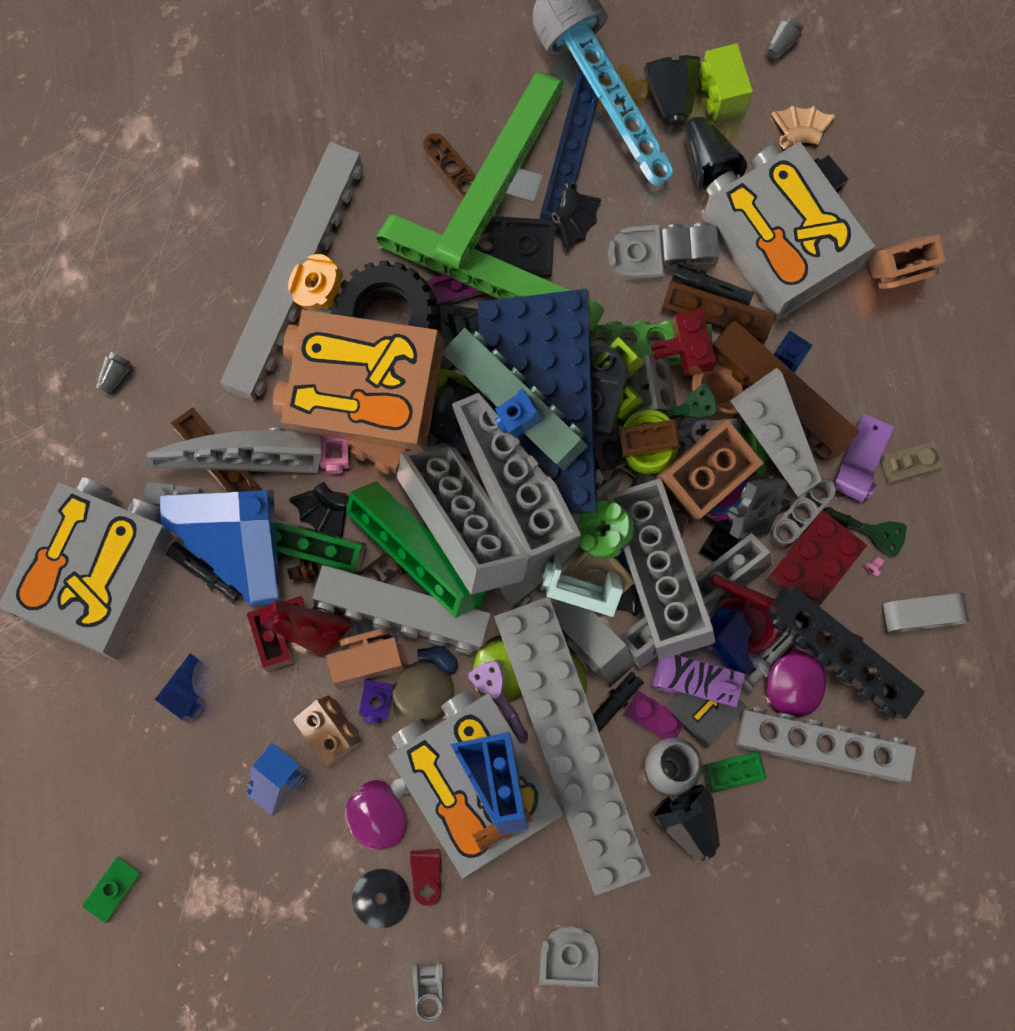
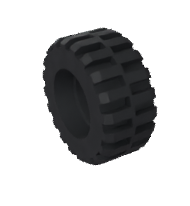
M388 260L379 261V266H374L370 262L364 264L365 270L359 272L357 269L352 271L350 274L353 278L349 282L345 279L342 281L340 286L342 292L341 294L337 293L334 298L336 308L331 309V314L363 319L364 311L372 300L384 294H399L409 302L411 307L408 326L440 331L441 323L438 317L441 316L434 292L413 268L408 269L400 262H395L394 265H391Z

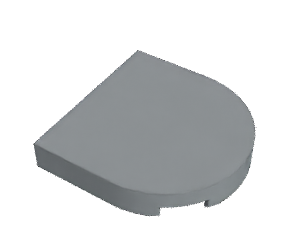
M660 225L631 226L622 229L614 236L608 248V261L617 275L632 281L664 279Z
M573 925L562 926L553 930L546 937L541 949L540 985L599 988L600 951L594 937L585 929Z

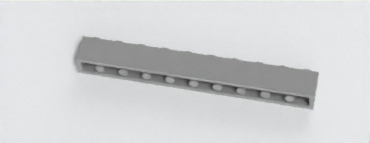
M329 142L220 381L225 391L255 402L257 395L261 396L267 383L265 380L268 371H273L277 363L278 356H276L279 346L283 347L287 327L290 322H295L299 314L300 308L293 300V294L289 292L288 288L290 275L299 263L303 265L309 260L307 257L321 254L323 250L328 249L332 239L330 233L333 227H337L341 221L343 214L341 209L344 202L348 203L351 199L353 182L355 179L358 180L363 172L364 165L361 162L359 152Z

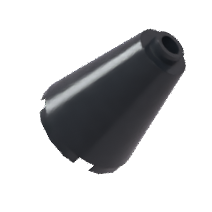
M694 117L688 121L684 133L695 181L701 191L702 189L706 191L713 181L727 172L733 171L736 176L739 174L740 177L745 174L747 169L745 157L706 117Z

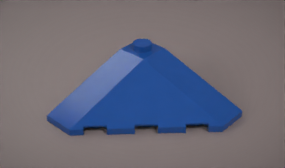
M274 490L160 496L161 525L169 532L173 531L184 541L183 545L199 559L203 558L214 568L213 572L228 586H234L244 596L243 599L250 606L270 605L274 600L280 601Z

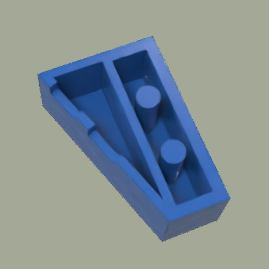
M510 732L450 744L498 834L502 835L529 829L515 748Z
M271 742L252 766L250 773L251 781L248 783L250 789L246 791V795L273 816L293 790L298 792L308 780V777L305 775L309 770Z

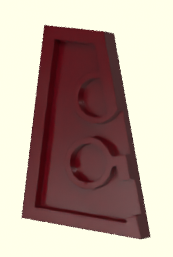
M274 600L260 614L262 626L320 657L351 629L350 618Z

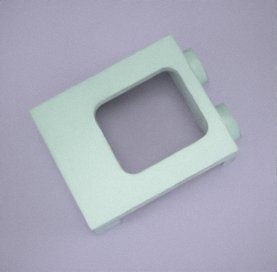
M554 554L552 562H546L543 569V586H546L547 597L614 617L623 592L619 574L608 571L603 586L561 574L560 556Z

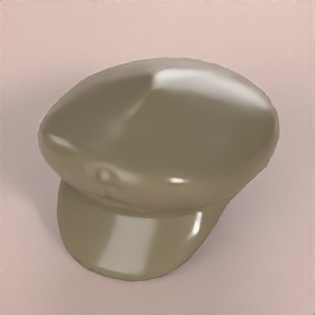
M418 661L407 666L400 673L392 691L395 717L405 726L419 719L425 725L427 722L440 717L444 713L441 706L453 698L454 684L451 676L434 662Z

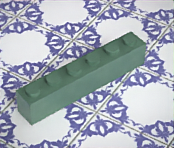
M464 328L441 353L497 407L517 395L518 391L523 388L531 396L544 420L524 433L564 471L588 447L582 440L585 434L573 423L568 427L562 421L565 415L553 404L548 408L542 402L546 397L535 386L528 389L523 384L526 378L515 367L511 371L504 366L507 360L496 349L490 352L485 347L488 342L477 331L471 334ZM518 411L510 415V417L516 416Z

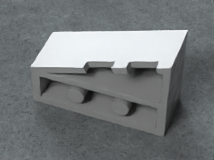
M556 600L552 604L568 648L575 655L579 654L584 659L585 665L594 674L597 673L609 688L635 666L627 645L592 610L560 600Z

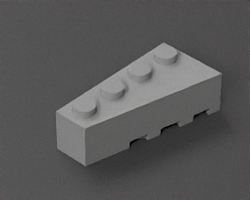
M778 368L730 400L798 497L822 481L783 374Z

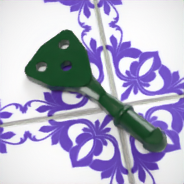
M702 384L688 395L682 405L662 413L670 419L682 416L703 419L715 417L718 410L716 398L708 385Z
M831 507L823 509L824 512L845 528L857 529L871 536L878 548L890 557L897 556L905 542L907 526L904 523L888 521L872 525L862 523L852 518L851 515H845L833 510Z

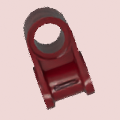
M440 849L411 850L410 865L413 877L414 898L423 906H434L439 902L442 894ZM429 884V887L435 890V895H431L430 900L426 901L424 896H420V891L425 890V885Z

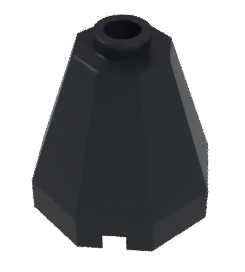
M682 55L679 56V60L665 57L646 63V66H644L645 79L663 117L670 119L671 123L686 121V116L691 115L701 69L700 57Z
M703 784L696 785L689 792L677 795L678 798L673 801L670 797L662 800L652 811L656 822L695 860L705 861L712 858L720 846L714 799L708 788H705Z

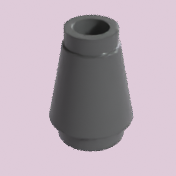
M786 17L784 20H781L767 51L775 58H780L802 36L803 26L792 17Z
M113 352L108 357L105 356L98 383L95 387L110 395L130 371L128 367L131 362Z

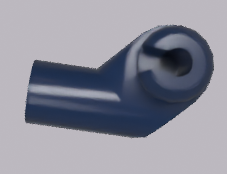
M437 646L417 650L419 662L434 661L448 674L455 673L458 669L457 658L446 647Z

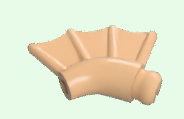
M792 105L784 111L772 112L773 118L785 133L779 138L780 146L783 149H788L799 141L802 144L813 143L819 145L823 132L835 119L834 114H824L817 110L815 106L801 109Z

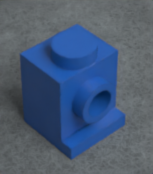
M523 388L518 391L517 395L495 408L499 415L495 418L498 427L503 433L508 431L514 438H517L544 420L531 396ZM518 411L516 416L510 417V415Z

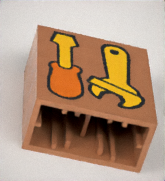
M302 310L299 326L289 325L285 332L283 354L285 358L293 359L289 381L279 380L276 384L273 395V411L275 414L282 415L281 423L294 432L426 452L443 358L441 352L444 350L445 341L438 330Z

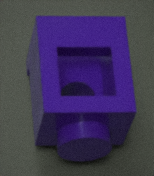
M365 679L359 715L365 717L364 722L381 725L382 720L389 721L393 700V684ZM374 697H378L381 700V704L376 708L370 705V701Z

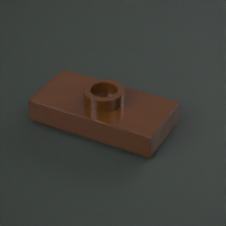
M675 419L619 428L624 458L680 449Z

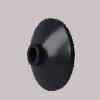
M388 869L372 870L364 874L354 887L352 894L353 909L357 917L366 925L379 929L388 928L396 925L406 915L410 906V890L405 880L396 872ZM378 893H383L386 896V901L382 905L377 904L375 901V896Z

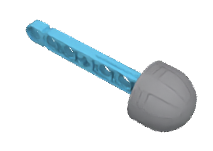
M536 0L532 16L533 25L548 54L558 55L569 50L571 51L634 158L641 163L640 168L648 181L657 186L666 183L673 173L672 165L665 153H660L658 141L595 35L608 19V15L599 0ZM586 53L596 55L598 63L589 62L586 58ZM599 76H607L611 80V86L603 85L599 80ZM616 100V102H622L623 106H621L620 104L616 105L614 101ZM626 121L635 122L638 126V131L629 130L626 126ZM645 143L649 145L652 153H643L640 150V144ZM653 167H661L665 172V177H658L654 173Z

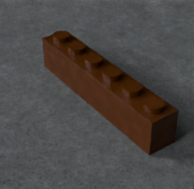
M734 320L712 343L716 363L720 366L725 365L733 372L731 374L732 377L742 385L746 384L750 387L776 368L782 372L805 437L815 445L814 449L820 456L830 460L839 457L860 432L737 321Z

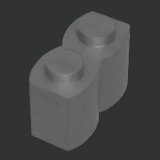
M699 222L690 228L683 227L682 224H671L667 228L662 229L661 240L664 267H676L678 263L682 266H702L718 263L717 226L710 225L708 222Z

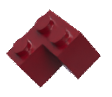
M302 595L283 601L307 608L306 601ZM264 607L246 614L262 667L268 672L293 664L294 660L288 640L261 625L260 614L267 608Z

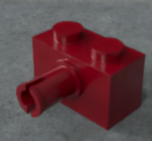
M702 309L676 314L671 325L675 338L651 342L652 353H655L653 354L654 360L677 354L680 356L685 377L712 371L715 366L716 358Z

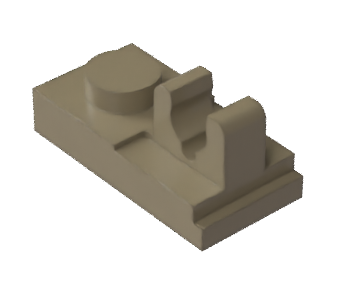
M935 441L886 454L880 458L888 484L935 472L943 468Z

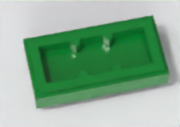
M759 751L702 765L710 793L767 779Z
M116 857L81 907L104 923H108L142 873L121 858Z

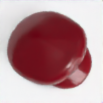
M735 594L723 600L717 607L714 615V623L720 638L731 647L745 653L765 651L774 644L780 631L770 624L771 619L765 615L768 608Z

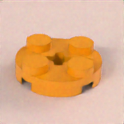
M314 254L307 257L309 260L303 265L299 263L293 269L289 278L288 288L289 292L293 294L295 303L304 309H327L333 305L334 298L340 289L343 271L327 256ZM319 277L317 285L313 287L311 285L312 281H316Z

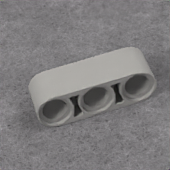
M821 477L822 481L803 493L782 516L770 532V539L774 546L782 549L790 547L831 501L836 490L831 480ZM820 487L824 489L827 494L826 498L817 497L814 488ZM796 508L806 509L809 518H800L796 513ZM778 529H788L791 533V539H782L778 534Z
M964 593L898 600L883 604L888 633L952 626L969 622Z

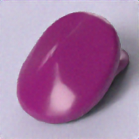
M788 650L774 663L769 673L767 695L771 705L779 713L795 717H804L811 714L820 706L825 695V670L808 653L801 650Z
M381 780L369 781L363 784L349 798L345 807L347 823L352 835L361 845L371 850H384L394 847L401 841L407 826L406 814L389 784Z

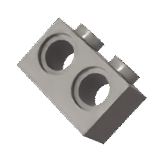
M653 355L642 357L646 362L629 378L631 387L644 400L635 412L648 409L663 412L677 407L669 359L660 358L654 360Z

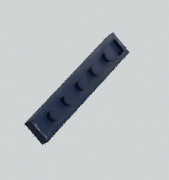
M581 70L578 71L541 209L540 219L553 220L551 214L559 207L563 184L565 182H575L577 184L599 101V98ZM601 75L599 76V80L602 84L604 82V76Z

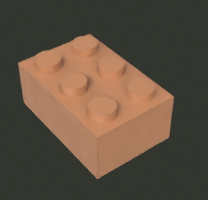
M727 419L718 422L656 477L657 479L661 478L663 486L690 519L694 520L702 518L764 463Z

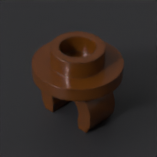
M300 558V566L287 569L290 580L303 577L308 584L313 583L315 576L318 575L316 563Z

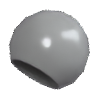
M666 738L658 741L651 747L645 760V772L648 781L658 791L664 794L681 795L689 792L696 786L702 774V759L698 750L690 742L680 738Z

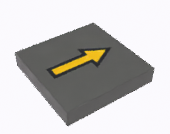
M679 693L667 708L705 746L709 747L747 706L740 699L735 708Z

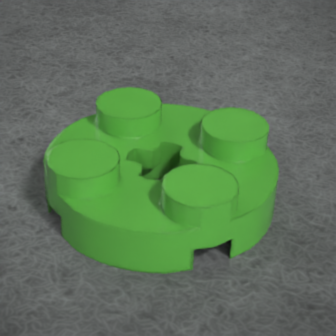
M604 500L597 502L598 513L580 515L581 520L578 530L581 536L578 539L583 550L598 558L609 559L618 556L622 552L620 549L624 547L625 543H630L634 532V522L632 516L624 507L614 501ZM605 524H607L611 528L610 530H607L605 536H603V534L601 533V529Z

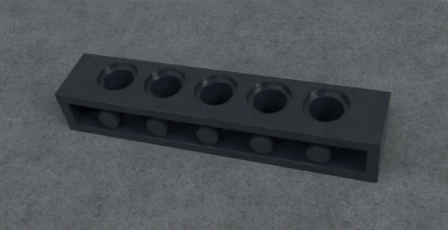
M795 586L783 587L765 612V615L771 619L770 624L782 633L786 631L793 637L792 642L803 650H810L815 654L814 660L826 668L830 666L837 672L835 676L847 685L852 684L858 689L857 694L870 703L874 701L880 706L879 711L891 720H894V718L907 719L925 693L922 688ZM798 613L803 616V624L800 628L795 621ZM821 630L825 634V641L822 645L818 642V634ZM843 648L846 650L847 657L844 662L840 660L839 656L840 651ZM864 666L868 669V676L865 680L861 674ZM886 683L889 685L890 688L889 694L887 696H885L883 693V688Z

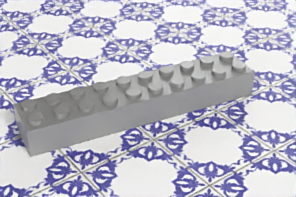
M550 597L494 616L594 895L596 896L651 876Z

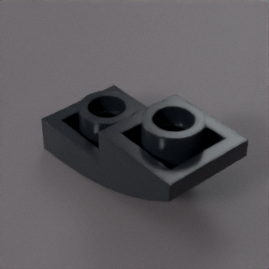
M728 519L717 521L699 552L716 561L733 548L739 539L730 534L733 525L732 521Z

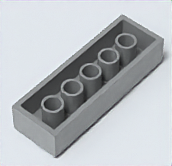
M448 443L427 447L426 452L414 450L402 452L397 479L470 594L522 582L529 556L457 449Z
M661 478L606 495L607 500L614 501L624 507L633 518V536L629 544L625 543L623 550L659 660L715 643L714 631Z
M322 565L312 597L318 611L334 615L335 611L343 613L346 618H350V621L362 624L363 620L373 622V627L377 629L388 628L390 630V627L401 630L400 635L411 639H417L418 635L429 638L428 643L435 646L444 647L445 643L456 646L455 651L467 655H472L473 651L478 652L480 650L491 614L473 609L454 618L432 596Z

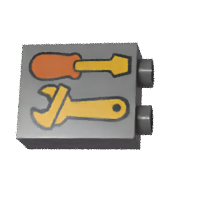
M800 141L785 151H782L778 144L767 147L752 160L751 165L754 167V170L739 179L733 171L727 172L713 181L706 190L709 198L703 219L705 222L710 223V225L717 226L718 240L767 310L776 313L775 321L863 267L876 247Z
M82 477L77 489L58 482L2 596L0 609L19 619L116 659L173 536L160 524V509L146 502L133 499L127 511L108 503L113 491L91 479Z
M471 689L461 692L444 703L441 708L447 719L430 730H427L422 720L419 719L394 734L391 738L398 749L388 755L462 879L564 815L490 694L488 693L477 700ZM510 732L515 748L524 804L533 821L528 823L529 829L512 832L510 834L511 837L507 840L504 837L481 852L472 835L493 823L450 744Z

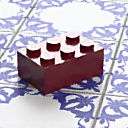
M822 510L766 581L779 592L783 587L795 586L820 606L864 551L867 544Z

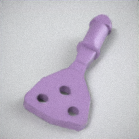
M498 660L482 663L468 674V678L479 691L484 694L489 693L491 698L501 706L506 717L505 720L508 721L517 740L520 743H525L528 740V733L518 717L519 714L508 702L503 692L504 675L501 663Z

